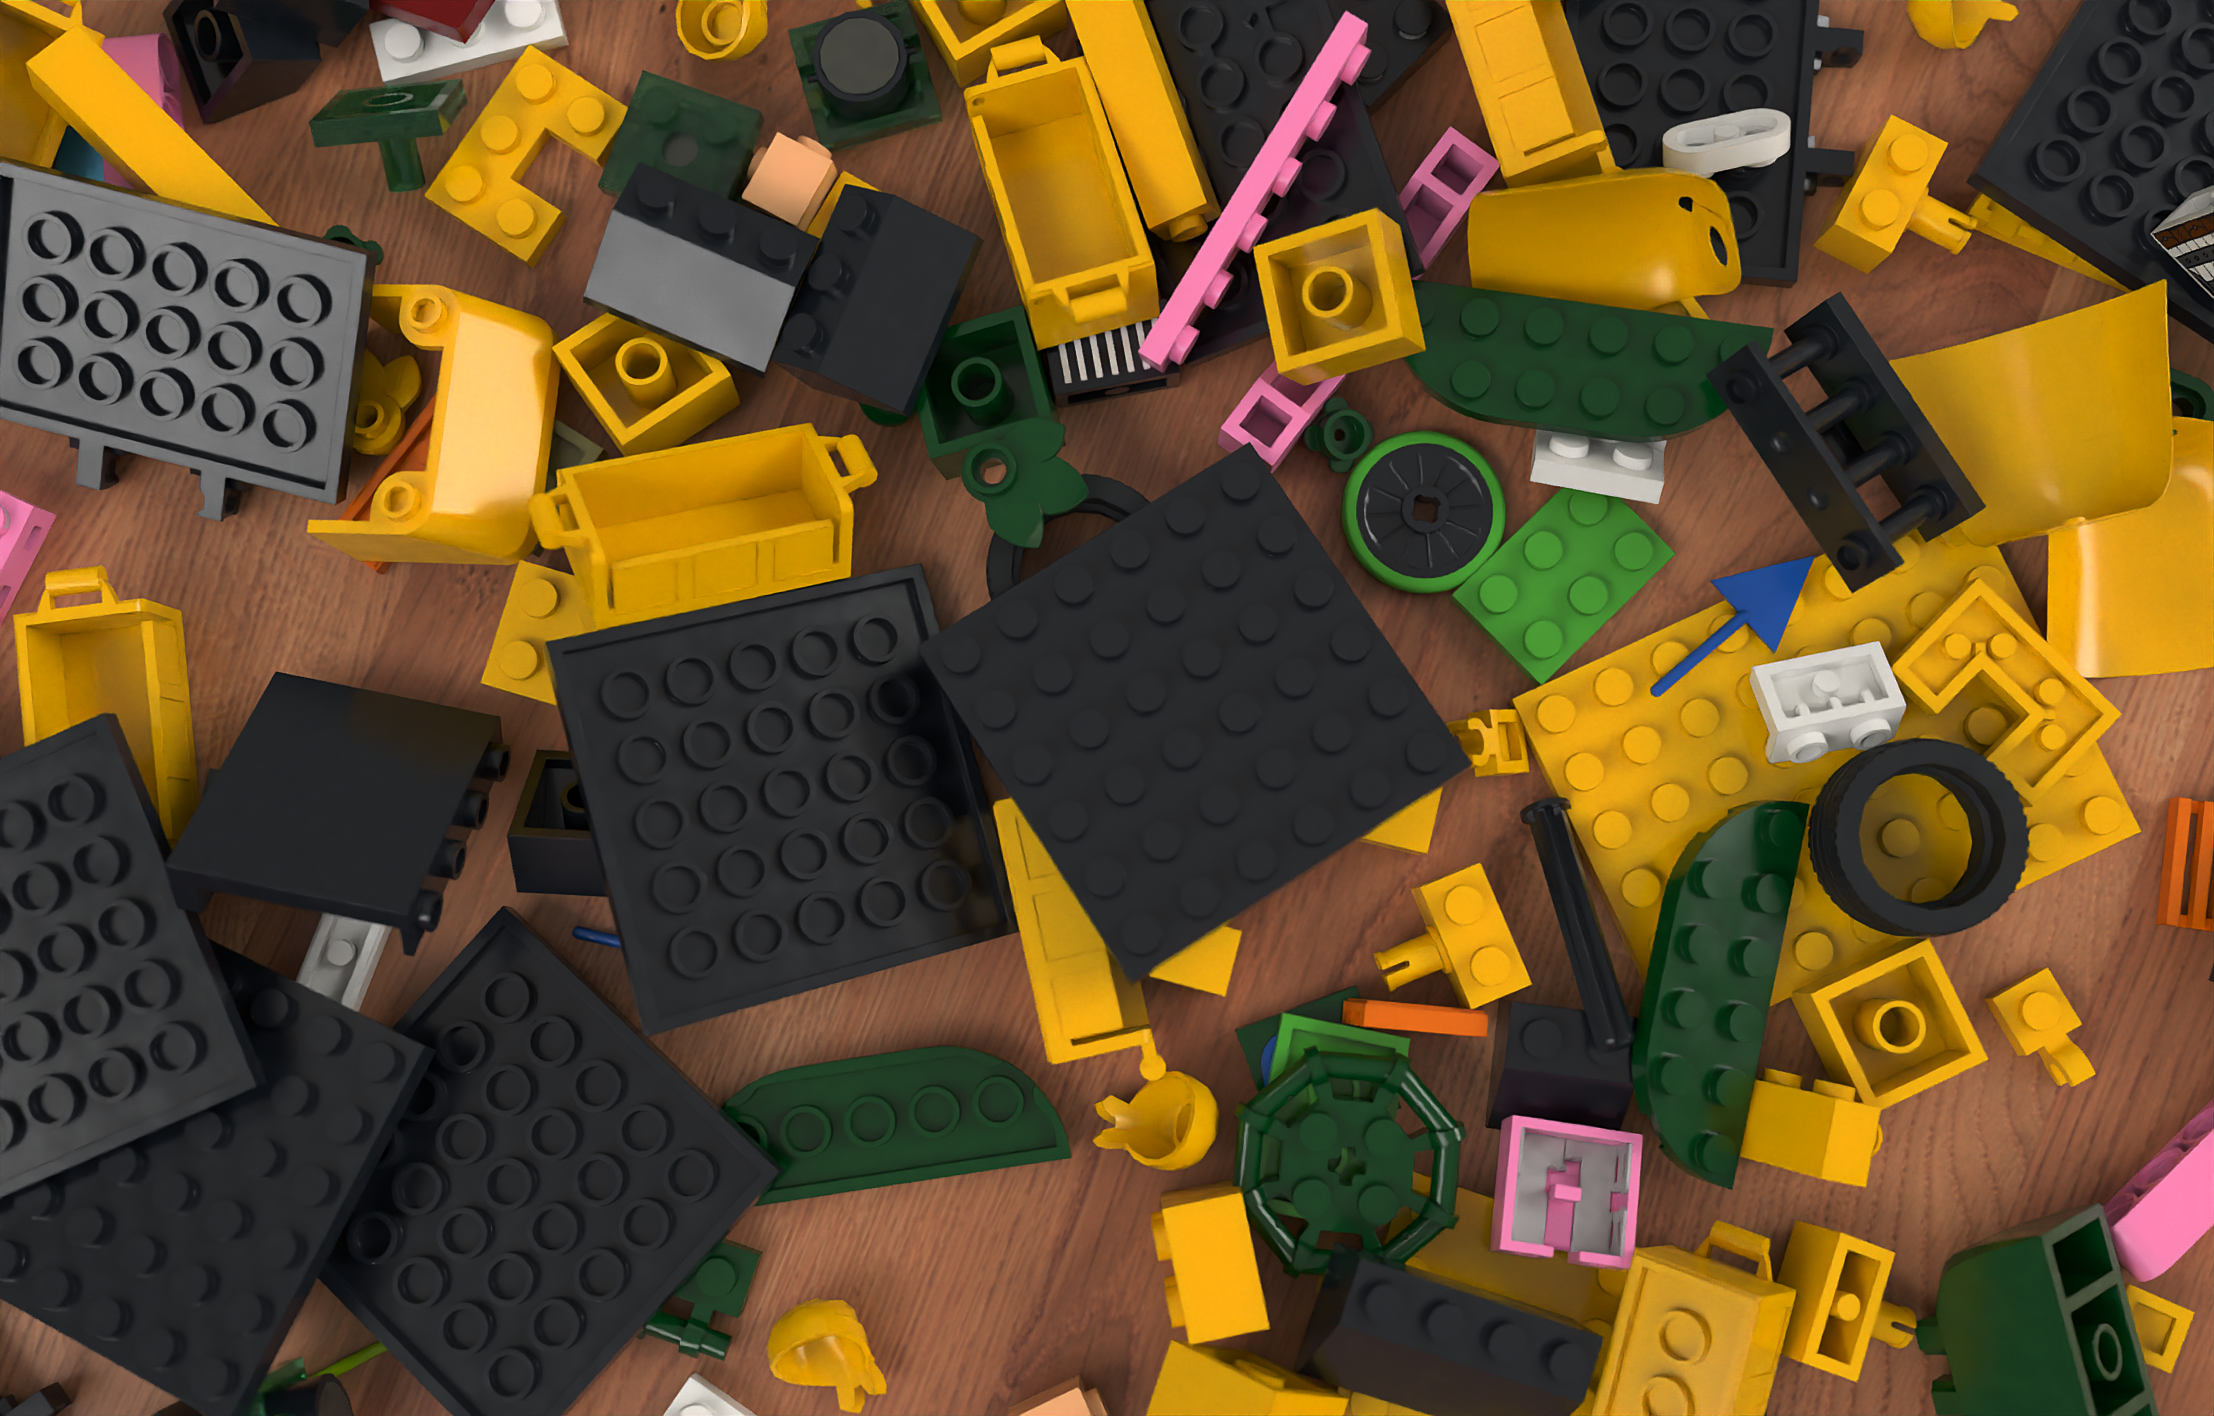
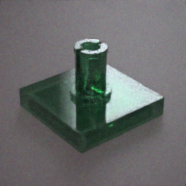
M463 79L339 90L309 121L315 148L378 142L388 190L390 192H407L420 189L425 186L426 179L416 138L445 134L468 103Z

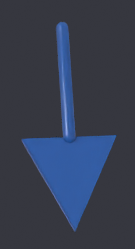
M1815 555L1711 580L1710 582L1735 609L1737 614L1650 688L1651 695L1654 697L1661 696L1745 623L1750 626L1774 654Z

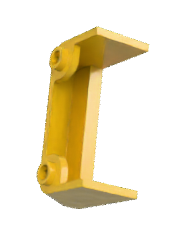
M374 284L369 316L391 334H403L420 349L442 351L426 471H402L387 477L375 491L369 521L309 520L307 533L358 561L512 565L518 563L519 560H524L534 550L539 539L527 509V502L532 496L545 493L561 365L552 347L562 341L561 337L546 321L536 315L441 285Z

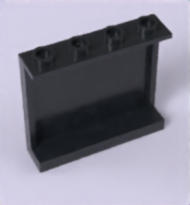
M276 671L164 865L176 908L203 913L215 891L398 928L400 929L404 955L414 956L425 931L433 932L440 921L443 909V892L449 879L457 880L463 871L467 854L466 842L472 829L480 830L485 823L489 808V792L494 781L502 782L508 772L511 748L510 745L503 744L500 716Z

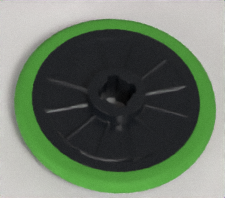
M1412 431L1395 435L1380 442L1359 460L1352 470L1344 489L1341 518L1344 534L1351 551L1371 575L1381 582L1402 591L1420 594L1437 593L1456 588L1465 583L1497 551L1505 529L1506 503L1497 474L1484 456L1475 448L1448 434L1434 431ZM1416 500L1418 503H1431L1434 505L1436 510L1434 511L1433 523L1422 520L1416 521L1411 514L1414 512L1413 506Z

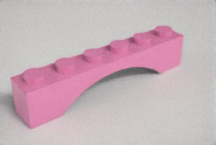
M1451 126L1399 195L1426 271L1469 216V205L1476 193L1488 191L1500 169L1497 159ZM1425 273L1413 277L1411 279L1420 280ZM1275 359L1221 426L1217 444L1229 453H1232L1250 442L1273 474L1303 435L1306 427L1313 422L1322 410L1325 402L1332 397L1349 373L1303 386L1279 374Z

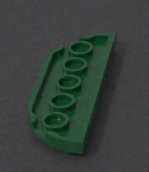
M1411 279L1426 351L1402 357V359L1415 377L1425 386L1424 390L1434 399L1464 416L1479 421L1623 442H1659L1691 434L1727 411L1728 407L1706 374L1754 340H1756L1767 356L1774 328Z
M1762 800L1736 806L1727 810L1729 815L1718 821L1706 833L1698 832L1687 844L1672 869L1665 888L1635 1029L1632 1049V1076L1636 1101L1640 1113L1648 1115L1654 1131L1662 1143L1659 1148L1667 1158L1689 1175L1704 1182L1731 1190L1733 1189L1810 807V804L1796 801Z
M925 1046L783 1069L750 1083L734 1094L721 1108L786 1170L753 1207L1072 1158L1069 1138L1055 1106L1037 1083L1010 1062L994 1054L964 1046Z

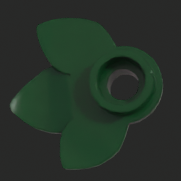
M1042 418L1026 419L1018 422L1002 440L988 439L977 443L968 451L961 467V477L966 490L976 500L985 503L986 516L990 528L1002 539L1025 549L1041 547L1044 535V515L1055 516L1069 512L1089 497V489L1080 473L1068 462L1057 457L1065 438L1066 428L1064 425L1052 420ZM993 463H1002L1006 467V474L1003 480L996 484L987 483L984 477L987 467Z

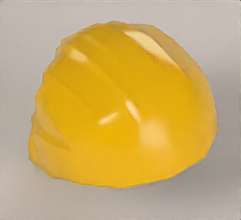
M679 0L676 8L677 34L688 52L714 63L737 60L750 53L764 41L768 27L767 0Z
M1907 0L1906 2L1908 20L1912 23L1917 35L1932 46L1941 49H1965L1973 44L1988 19L2013 21L2021 14L2015 5L2003 2L2002 0Z
M1180 1071L1165 1072L1161 1079L1156 1081L1149 1080L1137 1092L1129 1104L1112 1095L1094 1104L1097 1114L1104 1120L1114 1124L1115 1127L1098 1132L1092 1141L1101 1148H1123L1128 1150L1135 1160L1159 1170L1174 1171L1186 1169L1197 1164L1214 1143L1219 1131L1220 1114L1218 1104L1211 1091L1194 1077Z
M818 1298L806 1300L782 1314L774 1323L767 1343L769 1366L775 1377L784 1382L800 1386H836L839 1409L852 1413L861 1412L865 1404V1391L869 1395L886 1394L887 1384L884 1375L874 1363L875 1358L870 1351L867 1334L862 1324L858 1322L855 1309L845 1301Z

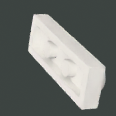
M496 0L466 44L396 18L369 24L382 80L390 91L519 58L529 44L541 52L569 45L558 0Z

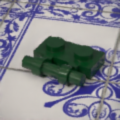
M724 1239L674 1295L675 1297L695 1303L689 1320L659 1311L636 1338L642 1340L645 1334L679 1345L678 1353L696 1359L702 1353L724 1361L731 1346L733 1336L710 1328L715 1312L719 1311L736 1318L743 1313L763 1251Z

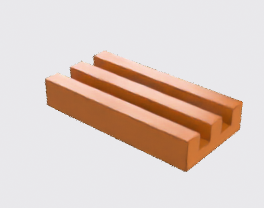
M2183 797L2169 798L2156 920L2158 925L2214 933V855L2206 918L2214 844V802L2193 801L2190 798ZM2198 815L2194 853L2191 854L2189 869L2191 884L2187 915H2182L2180 910L2190 816Z
M1348 998V1001L1343 1000L1342 1023L1487 1038L1489 1014H1485V1011L1357 998Z

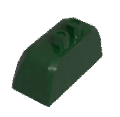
M2099 1203L2072 1208L2019 1223L1953 1254L1945 1262L1940 1276L1936 1312L1916 1321V1329L1914 1328L1919 1349L1925 1355H1947L1951 1374H1943L1932 1381L1931 1395L1936 1415L2159 1416L2104 1207Z

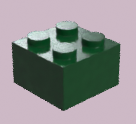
M1023 304L947 327L916 400L929 459L946 480L961 476L963 460L974 445L988 439L1002 440L1018 422L1026 419L1042 418L1061 424L1042 350L1037 351ZM1064 438V441H1063L1062 446H1065V445H1066L1065 438ZM993 463L987 468L1001 465L1002 463Z

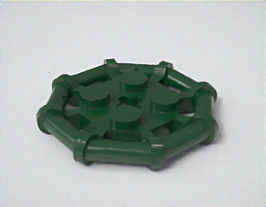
M1316 1045L1303 1048L1304 1055L1248 1102L1240 1101L1234 1111V1115L1238 1117L1232 1186H1239L1247 1222L1284 1265L1283 1273L1294 1279L1298 1278L1300 1274L1325 1275L1333 1250L1315 1248L1321 1231L1360 1234L1363 1250L1405 1264L1445 1229L1454 1230L1460 1218L1455 1214L1461 1140L1467 1137L1464 1123L1454 1120L1409 1066L1410 1058L1399 1052L1393 1057L1322 1051L1318 1050ZM1329 1078L1376 1082L1371 1098L1332 1095ZM1308 1085H1312L1318 1099L1310 1105V1109L1298 1119L1295 1117L1287 1124L1274 1115ZM1397 1092L1426 1127L1407 1135L1385 1108ZM1264 1133L1281 1140L1277 1176L1265 1177L1259 1180ZM1343 1147L1354 1148L1355 1158L1359 1161H1364L1362 1171L1353 1173L1349 1181H1340L1337 1171L1328 1169L1329 1158H1340ZM1434 1150L1430 1197L1423 1192L1412 1189L1415 1152ZM1284 1193L1294 1205L1295 1210L1304 1217L1306 1221L1297 1232L1296 1237L1293 1236L1268 1206L1267 1201ZM1407 1205L1420 1215L1384 1246H1381L1374 1230L1378 1226L1392 1221L1401 1207Z

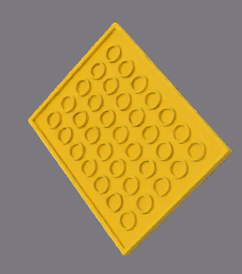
M1958 525L1926 543L1916 528L1893 544L1905 563L1854 593H1851L1827 555L1823 554L1812 561L1774 654L1750 626L1745 623L1661 696L1654 697L1651 695L1650 688L1737 614L1728 601L1724 600L1508 701L1511 709H1517L1524 727L1526 741L1553 797H1564L1570 801L1571 809L1565 811L1574 840L1644 985L1662 899L1670 874L1679 856L1698 832L1706 833L1718 821L1729 815L1727 810L1754 801H1796L1810 804L1770 1006L1792 997L1793 991L1903 939L1917 938L1882 933L1848 916L1847 913L1843 912L1830 899L1831 896L1825 893L1810 860L1809 854L1811 852L1810 848H1808L1809 819L1811 818L1812 808L1817 802L1815 801L1817 796L1821 792L1822 787L1828 782V779L1841 766L1866 750H1857L1852 747L1827 752L1820 758L1807 763H1794L1791 760L1773 764L1769 763L1765 749L1770 733L1749 678L1754 666L1876 641L1880 642L1887 661L1890 663L1969 581L1978 577L2044 639L1997 545L1986 548L1973 545L1965 537ZM1975 675L1937 715L1929 717L1901 691L1907 706L1895 737L1885 744L1912 738L1938 739L1960 744L1983 755L2020 716ZM2097 742L2079 758L2033 807H2025L2023 809L2024 814L2027 815L2028 821L2026 824L2027 828H2029L2028 840H2030V844L2027 849L2029 855L2025 862L2026 868L2021 874L2022 879L2017 884L2016 890L2141 832ZM1915 773L1894 776L1876 788L1864 805L1858 834L1863 861L1879 887L1896 899L1913 903L1936 901L1949 894L1967 870L1972 846L1967 814L1952 791L1932 777Z

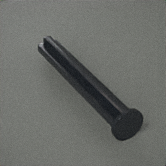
M1564 797L1539 800L1522 809L1520 818L1522 823L1530 825L1595 1046L1602 1053L1617 1052L1632 1044L1635 1036L1565 811L1571 809L1569 799Z

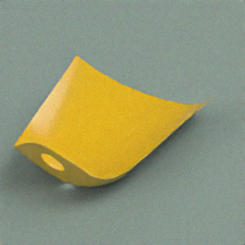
M1665 167L1628 169L1519 188L1476 193L1469 205L1467 235L1472 288L1644 311L1690 297L1725 294L1737 288L1741 282V266L1727 197L1715 182L1685 170ZM1681 197L1692 198L1693 208L1691 212L1679 205ZM1711 226L1719 232L1725 244L1728 259L1726 266L1720 263L1713 250L1710 240Z
M2166 279L2108 301L1968 343L1889 361L1897 376L1910 392L1918 407L1986 505V508L1958 524L1962 533L1973 545L1986 548L2094 524L2150 508L2165 494L2170 482L2173 463V423L2168 352ZM2110 432H2114V433H2111V434H2108V435H2105V436H2102V437H2099V438H2096V439H2093V440H2090V441H2087V442H2083V441H2086V440H2089V439H2092V438H2095V437H2098V436H2101V435H2104V434H2107V433H2110ZM2083 517L2086 519L2084 521L2064 525L2065 522L2072 518Z
M2179 416L2172 417L2173 429L2177 430V433L2173 435L2171 478L2164 496L2153 506L2109 520L2048 534L2046 642L2083 677L2144 676L2214 667L2213 421ZM2110 432V433H2107V434H2104V435H2101V436H2098V437H2095V438H2092V439H2089V440H2086V441H2083V442H2080V443H2084V442H2087V441H2090V440H2093V439H2096V438H2099V437H2102V436H2105V435H2108V434H2111V433H2114V432ZM2083 517L2072 518L2065 522L2064 525L2084 521L2086 519Z

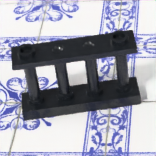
M1840 291L1820 303L1784 330V333L1792 343L1789 347L1767 358L1756 340L1730 356L1706 374V376L1851 593H1854L1905 563L1893 545L1895 542L1917 528L1927 543L1986 508V505ZM1807 366L1828 396V399L1804 413L1783 380ZM1844 420L1865 451V453L1843 467L1839 465L1819 435ZM1880 474L1902 507L1878 522L1856 489Z

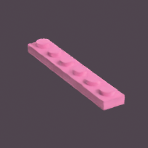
M1347 11L1344 12L1138 350L1141 360L1164 373L1171 360L1181 365L1190 353L1200 334V331L1192 326L1205 305L1215 309L1223 299L1234 278V275L1226 270L1239 249L1249 254L1256 245L1268 223V219L1261 215L1273 193L1282 198L1286 195L1302 167V163L1296 160L1295 157L1308 137L1317 142L1336 112L1337 107L1329 102L1342 81L1352 85L1364 68L1371 54V50L1364 46L1368 30L1366 22Z

